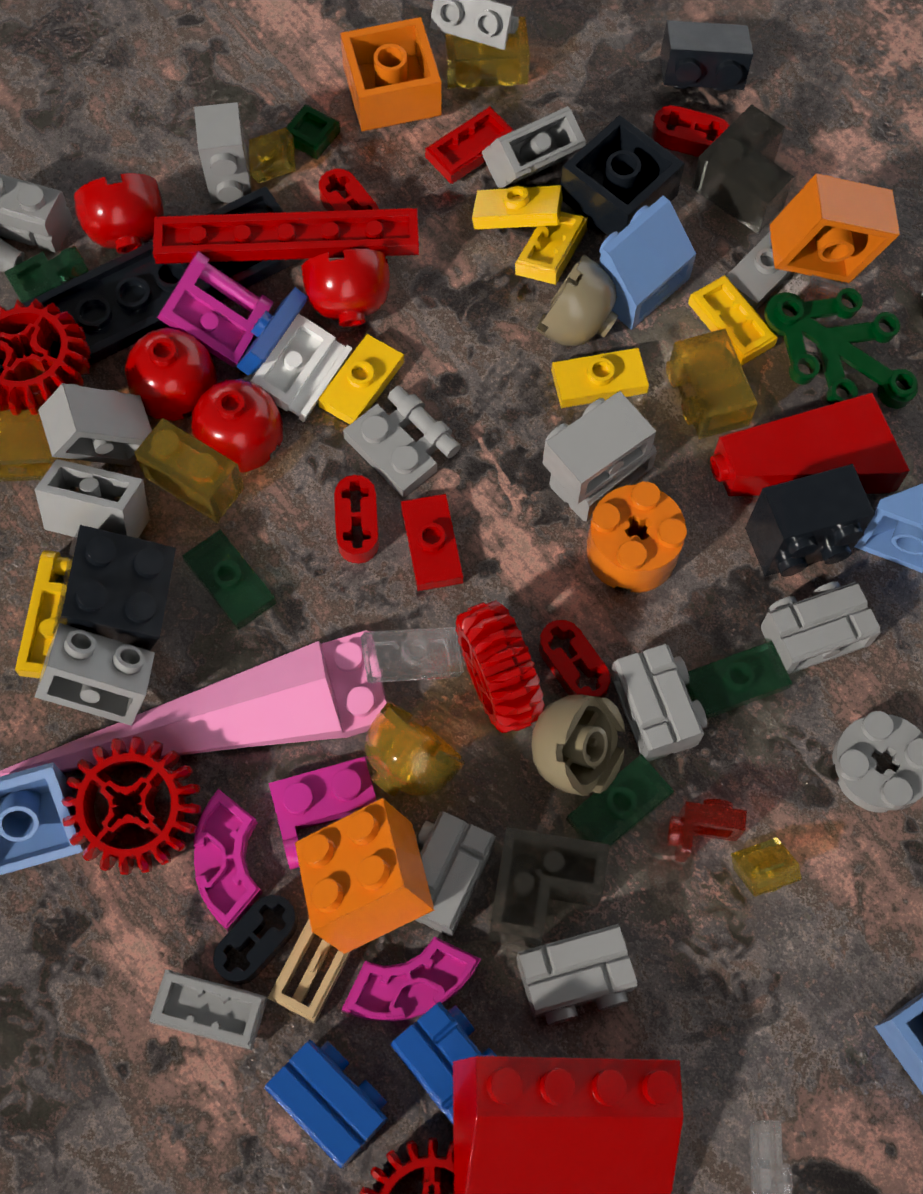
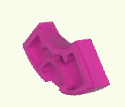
M218 789L205 807L197 826L193 845L195 847L194 867L196 883L203 901L216 920L229 932L263 893L250 877L246 862L248 840L258 822L252 815Z
M434 936L421 954L406 963L383 966L365 961L342 1007V1011L355 1017L381 1022L408 1020L422 1016L438 1002L445 1004L468 983L480 964L481 959Z

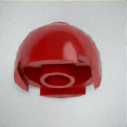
M120 174L122 182L109 185L105 176L84 184L74 193L77 218L81 228L94 243L105 248L116 249L118 253L125 254L153 238L154 217L163 216L164 208L162 195L156 179L146 174Z
M371 249L343 250L344 258L330 261L328 252L306 260L301 265L304 289L308 296L307 300L319 314L328 319L339 320L340 326L353 327L364 324L366 322L365 316L375 313L386 302L390 288V271L388 259H385L383 252Z
M162 328L151 331L140 338L129 352L125 366V377L130 394L141 396L146 414L160 420L176 421L184 419L183 414L191 412L199 397L212 385L217 384L218 379L208 349L193 335L180 329Z
M242 379L225 380L212 385L199 397L192 411V435L201 457L207 462L209 460L211 463L219 465L220 470L229 473L249 472L264 466L270 460V454L275 451L277 445L280 447L283 440V421L273 397L260 385Z

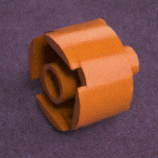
M642 481L636 485L622 486L606 494L592 513L587 538V560L594 574L610 587L616 588L618 586L631 589V592L636 593L647 592L662 585L671 576L687 535L686 523L681 509L670 496L662 492L658 486L651 482Z

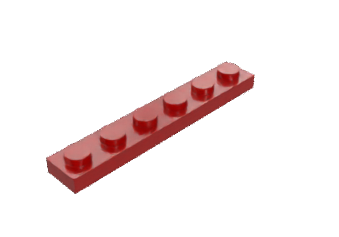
M417 208L154 217L153 256L156 264L190 263L198 251L210 258L208 262L310 259L328 252L329 258H344L343 250L371 249L381 251L385 256L419 255Z

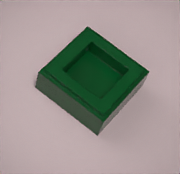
M305 104L282 131L283 142L318 159L340 133V122Z

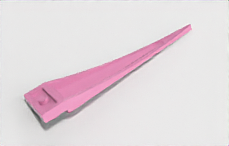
M365 630L325 643H320V641L314 642L136 715L132 726L118 722L0 770V777L52 762L62 772L79 770L77 763L81 759L87 760L95 766L98 762L93 755V748L101 746L112 756L111 743L116 738L123 740L127 752H129L130 742L134 736L143 738L145 744L144 753H146L149 745L154 740L163 743V751L160 757L163 758L172 750L180 755L265 745L348 738L392 725L393 721L368 631Z

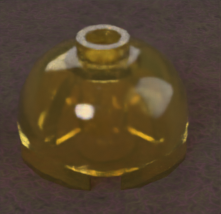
M387 701L370 725L364 745L366 759L376 771L372 776V780L392 796H396L399 790L415 797L429 796L442 790L465 764V761L460 760L462 756L426 724L423 727L417 722L410 720L413 716L411 713L395 703Z

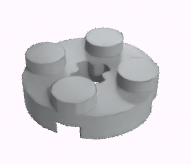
M874 711L866 717L855 720L845 729L834 746L832 761L833 765L835 764L836 773L839 777L837 782L847 798L868 811L886 813L888 810L897 811L908 808L923 797V733L915 725L901 717L882 711ZM875 752L879 755L883 753L888 754L895 765V771L887 769L881 774L875 770L877 761L871 757L872 753Z

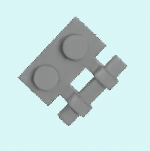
M396 386L388 395V399L397 407L393 413L388 415L376 404L346 427L343 433L344 439L404 499L437 472V463L430 455L439 449L447 458H452L458 453L461 445L451 436L452 430L443 421H436L424 410L425 404L416 394L409 395L401 386ZM411 422L424 434L417 442L403 430Z

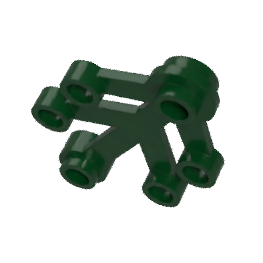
M844 288L835 298L807 302L796 294L782 292L774 295L769 300L764 312L766 324L774 334L784 338L791 363L789 375L795 383L801 385L809 384L820 370L819 361L813 355L806 352L804 336L817 346L828 385L826 397L830 405L858 396L856 384L845 377L841 360L878 384V397L887 407L893 409L903 408L916 396L918 383L916 376L911 371L906 369L891 370L852 345V343L873 340L879 343L891 341L900 330V321L894 314L882 312L872 322L826 328L814 319L834 315L842 319H850L856 315L863 304L862 296L857 290ZM841 299L850 301L853 308L844 306ZM782 308L789 310L794 316L786 315ZM879 323L886 324L890 332L883 331ZM798 364L806 365L810 370V374L802 373L798 368ZM896 381L902 383L906 390L899 388ZM836 389H843L847 393L848 399L841 398L837 394Z

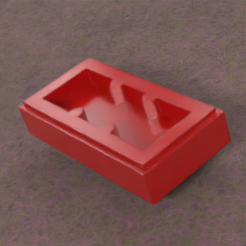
M489 106L426 147L425 158L450 184H453L485 163L482 151L486 147L491 145L497 138L515 130Z
M446 494L401 501L402 516L417 592L463 584V573Z

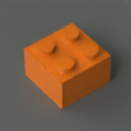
M421 17L340 33L343 68L361 131L442 115L441 79Z
M817 173L769 225L775 269L850 283L900 235L893 190Z
M384 798L295 842L311 930L344 954L434 911L413 824Z

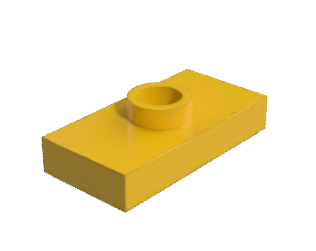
M561 185L540 187L514 186L506 189L477 190L472 215L474 229L559 225L563 199Z
M561 212L559 225L537 226L515 263L516 275L556 285L587 231V218Z
M726 275L690 295L688 300L690 307L739 366L744 365L776 345L778 337Z
M367 334L318 398L319 407L348 424L353 423L366 413L379 398L404 364V354Z
M639 348L552 362L551 371L561 408L593 403L599 398L607 400L619 391L625 397L647 394L649 383Z

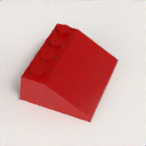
M474 1056L453 1061L454 1194H672L684 1118L680 1060Z

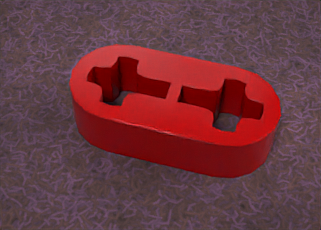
M669 105L662 107L655 114L652 137L654 141L666 149L713 160L720 158L726 153L731 138V127L724 119L718 116ZM669 124H673L676 126L674 130H668L666 128ZM708 134L716 136L714 141L707 140L706 138Z
M332 169L321 176L319 180L320 200L327 211L379 209L376 202L349 171ZM336 187L340 191L345 190L346 198L344 199L337 190L331 192V189Z
M350 475L340 480L335 487L336 539L341 556L351 563L361 564L371 560L378 552L377 498L374 484L368 478L362 475ZM353 491H360L362 497L360 500L361 512H352L350 498ZM353 526H361L362 535L365 540H363L362 547L353 548L351 541L353 539Z
M567 620L549 622L543 628L540 635L539 652L568 695H587L605 698L611 682L610 672L582 631L574 623ZM554 635H557L561 640L568 637L571 639L568 648L572 656L571 659H569L562 648L559 647L554 650L550 648ZM579 666L588 678L594 675L598 677L595 686L596 690L592 691L589 686L582 688L577 686L581 676L576 667Z

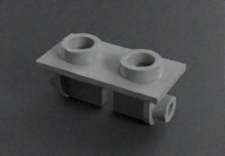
M434 0L429 28L505 50L508 34L516 33L519 18L513 16L514 6L493 0Z

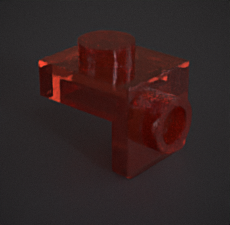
M705 799L703 804L685 802L679 812V816L672 815L669 823L667 843L668 846L676 847L674 861L685 863L692 851L693 835L737 841L746 829L747 810L734 809L732 802L722 799Z

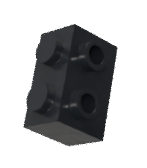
M667 20L660 52L663 85L681 89L689 87L713 88L718 91L745 89L753 58L748 25Z

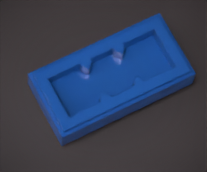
M295 287L280 303L273 315L268 311L263 313L250 331L256 336V339L236 367L248 376L255 373L266 361L307 302V295Z

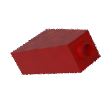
M873 393L720 436L713 456L710 458L713 476L717 482H723L728 496H759L765 487L850 464L854 465L866 494L891 493L898 490L910 471Z

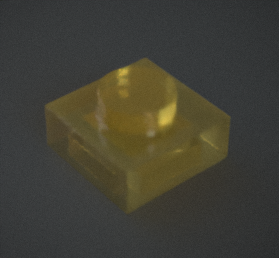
M286 127L249 140L250 175L258 183L295 171L294 137Z
M777 837L731 853L734 871L754 897L766 892H774L783 886L802 880L799 863Z

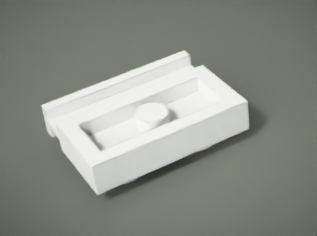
M298 313L250 382L260 385L273 397L277 406L285 411L290 410L299 416V420L305 422L317 405L318 398L345 364L353 348L349 345L345 347L335 340V336Z

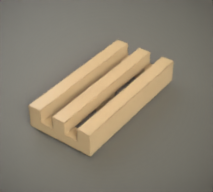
M308 919L268 999L316 1023L352 951L346 954L339 950L337 951L308 1007L302 1003L332 945L322 939L293 997L290 998L284 993L315 935L311 930L310 920Z

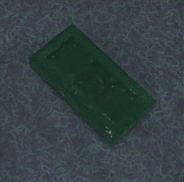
M221 529L182 555L186 565L238 630L277 603L275 596Z
M770 641L688 671L689 683L685 684L692 701L699 700L708 719L789 689L792 681L773 642Z
M641 754L617 774V777L607 790L600 794L594 793L572 811L566 820L593 852L600 857L669 799L675 791Z

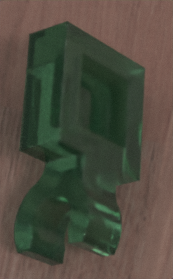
M71 246L50 260L46 258L42 251L4 273L20 301L24 303L61 285L62 282L70 281L89 270L76 246Z

